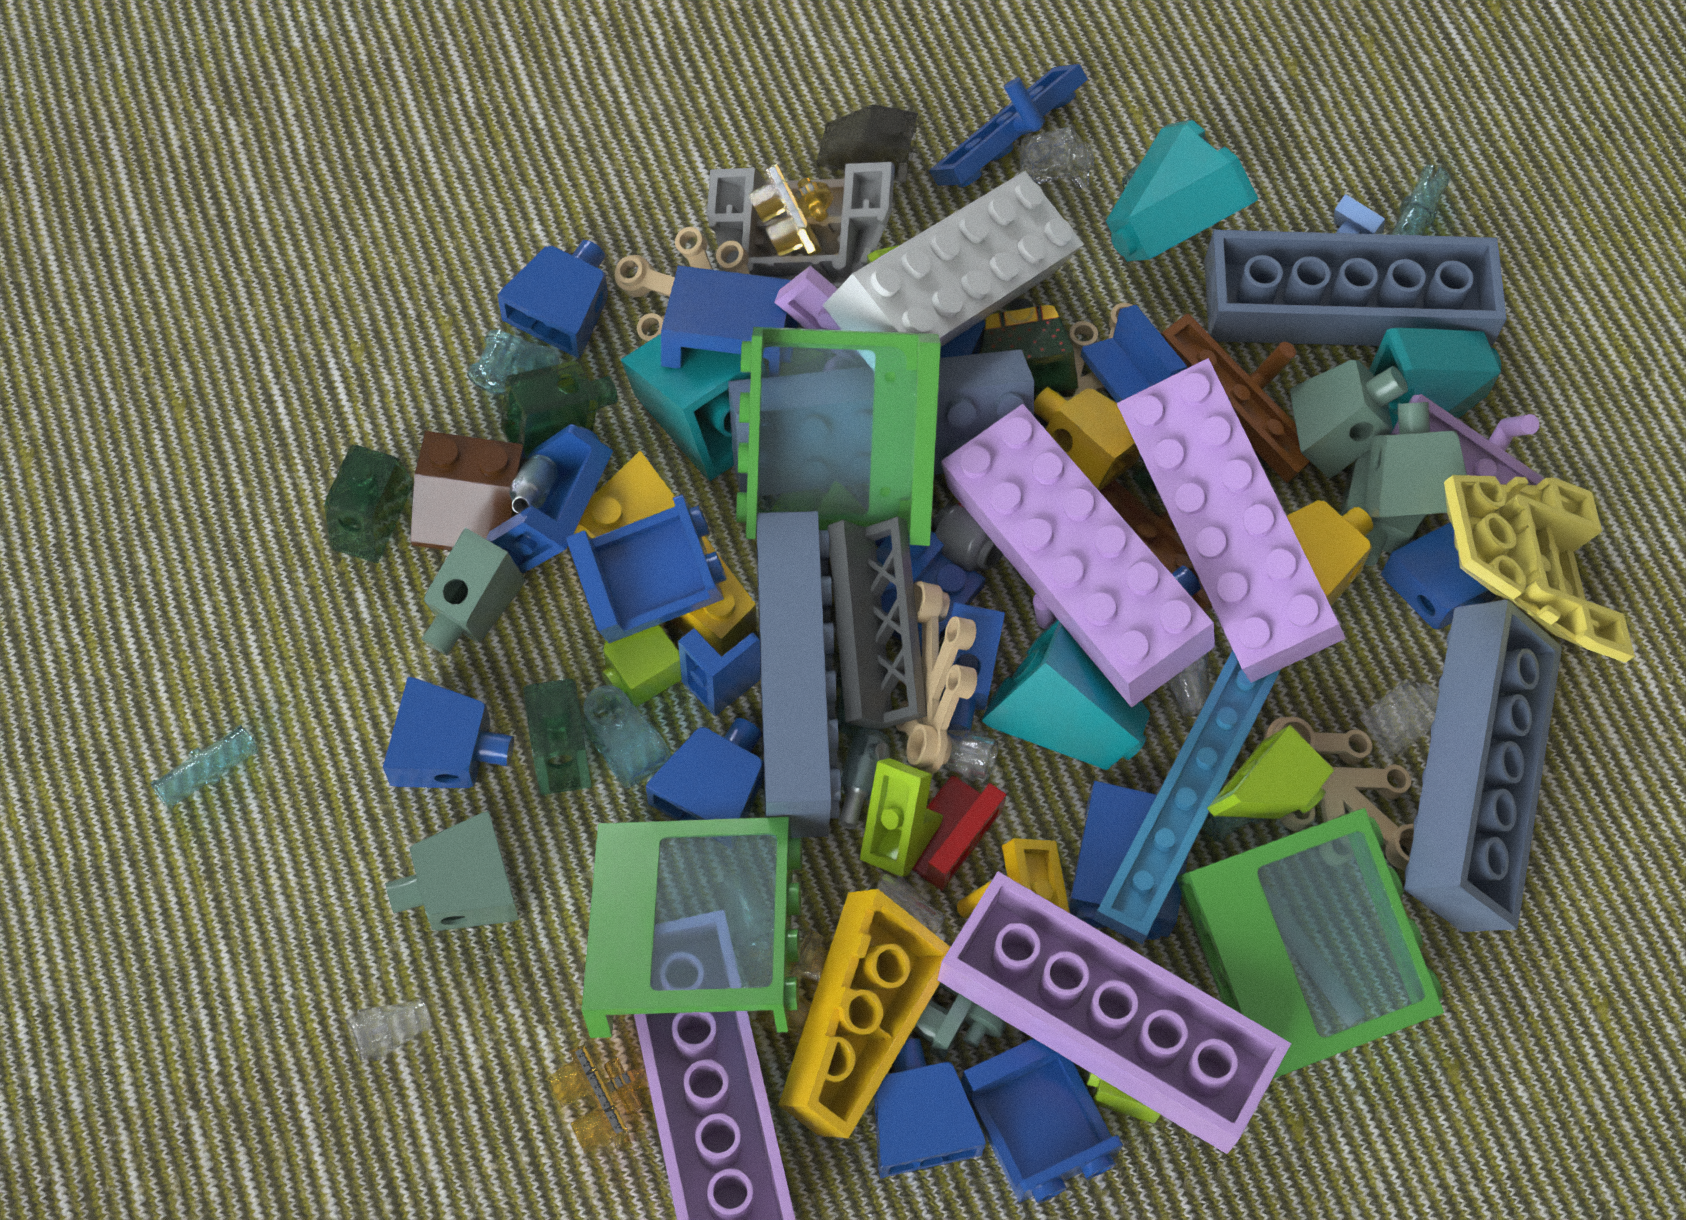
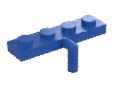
M1081 65L1053 67L1028 89L1025 88L1019 77L1005 84L1004 89L1012 102L929 170L937 186L958 185L961 188L973 183L982 175L980 169L988 162L998 160L1013 150L1012 142L1018 137L1039 131L1045 122L1044 116L1052 109L1060 108L1071 102L1076 97L1074 91L1088 80Z

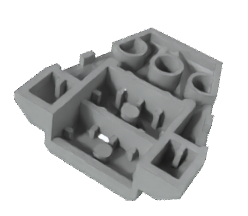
M892 162L846 164L845 179L786 181L799 207L796 210L800 209L807 222V225L801 228L796 224L775 181L766 182L756 168L711 169L707 203L709 226L715 232L718 248L726 241H736L747 251L749 256L747 266L751 275L793 280L809 266H812L838 289L852 273L868 264L867 255L877 249L892 212L895 166ZM817 182L820 189L808 192L798 201L795 193L803 186ZM739 251L731 252L727 256L726 263L734 262L739 256ZM799 324L798 328L805 329L801 324ZM810 348L819 351H832L829 348Z

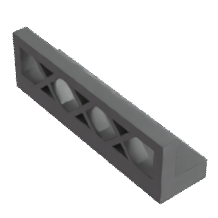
M895 517L868 527H862L845 520L827 525L846 723L880 730L926 717L927 711L907 520ZM891 535L892 551L884 565L877 561L875 540ZM891 581L896 585L897 600L890 612L887 613L882 609L881 595ZM895 630L901 634L902 649L893 663L887 658L886 644ZM900 679L907 687L908 706L892 711L891 693Z

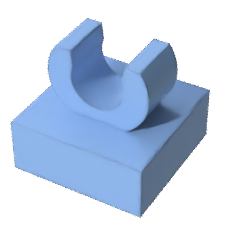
M1345 194L1336 206L1334 223L1340 226L1336 233L1383 234L1385 218Z

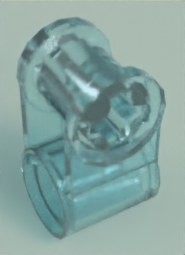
M490 330L484 339L486 347L477 363L470 365L467 371L470 381L482 390L497 395L502 394L533 406L537 404L535 407H551L552 398L565 393L553 395L555 377L562 375V373L555 375L556 366L560 364V361L554 350L547 346H540L516 338L500 330ZM538 375H548L543 380L533 379Z
M611 685L600 686L593 689L587 695L584 702L585 732L605 758L615 777L625 788L631 789L660 769L672 755L661 735L644 719L620 688ZM604 712L605 716L598 719V714ZM616 714V719L611 721L609 717Z

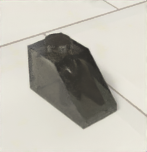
M872 104L826 123L817 157V166L845 171L846 164L892 162L895 166L894 180L906 183L915 148L918 113Z

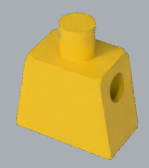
M1046 387L1035 399L1034 413L1049 423L1045 430L1099 491L1137 462L1141 454L1116 402L1090 388H1086L1067 401L1054 390Z
M1317 500L1287 515V518L1330 606H1332L1363 569L1372 548L1370 541L1365 536L1373 530V522L1369 514L1362 508L1353 507L1341 516L1326 501Z

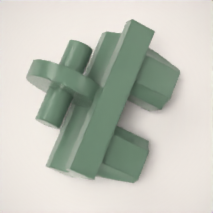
M940 982V988L957 996L950 1011L930 1000L913 1028L921 1037L932 1043L929 1053L944 1060L964 1022L969 1024L970 1028L963 1040L976 1048L985 1034L996 1038L1001 1037L1006 1029V1024L1001 1018Z

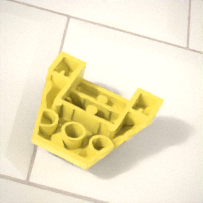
M1452 475L1444 481L1447 515L1454 529L1455 548L1458 550L1459 565L1463 571L1495 595L1504 600H1510L1545 632L1625 663L1635 657L1624 614L1587 601L1582 587L1574 552L1602 532L1591 491L1558 478H1545L1537 485H1528L1529 482L1526 477H1514L1507 484H1500L1495 476Z

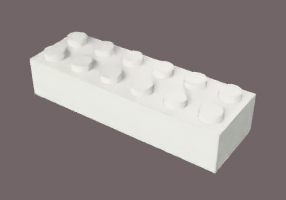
M1024 171L852 273L822 306L841 330L938 334L942 347L1051 276L1084 244L1075 234L1070 224L1063 219L1043 194L1039 185ZM858 350L875 371L874 352L871 350Z

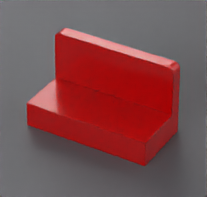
M951 776L926 807L929 810L942 814L943 820L912 870L943 891L1001 815L1007 794L991 783L987 785L982 793H979L958 777Z

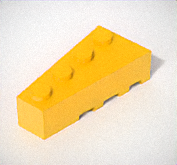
M639 451L590 498L574 534L585 530L591 538L603 535L675 507L673 501L675 496L647 458ZM703 536L702 539L707 553L715 552L716 550L707 538ZM717 553L727 578L726 581L719 583L724 600L670 621L685 634L695 628L722 657L756 630V604Z
M879 889L848 892L778 1106L821 1137H850L939 986L940 982L937 980L941 963L951 948Z

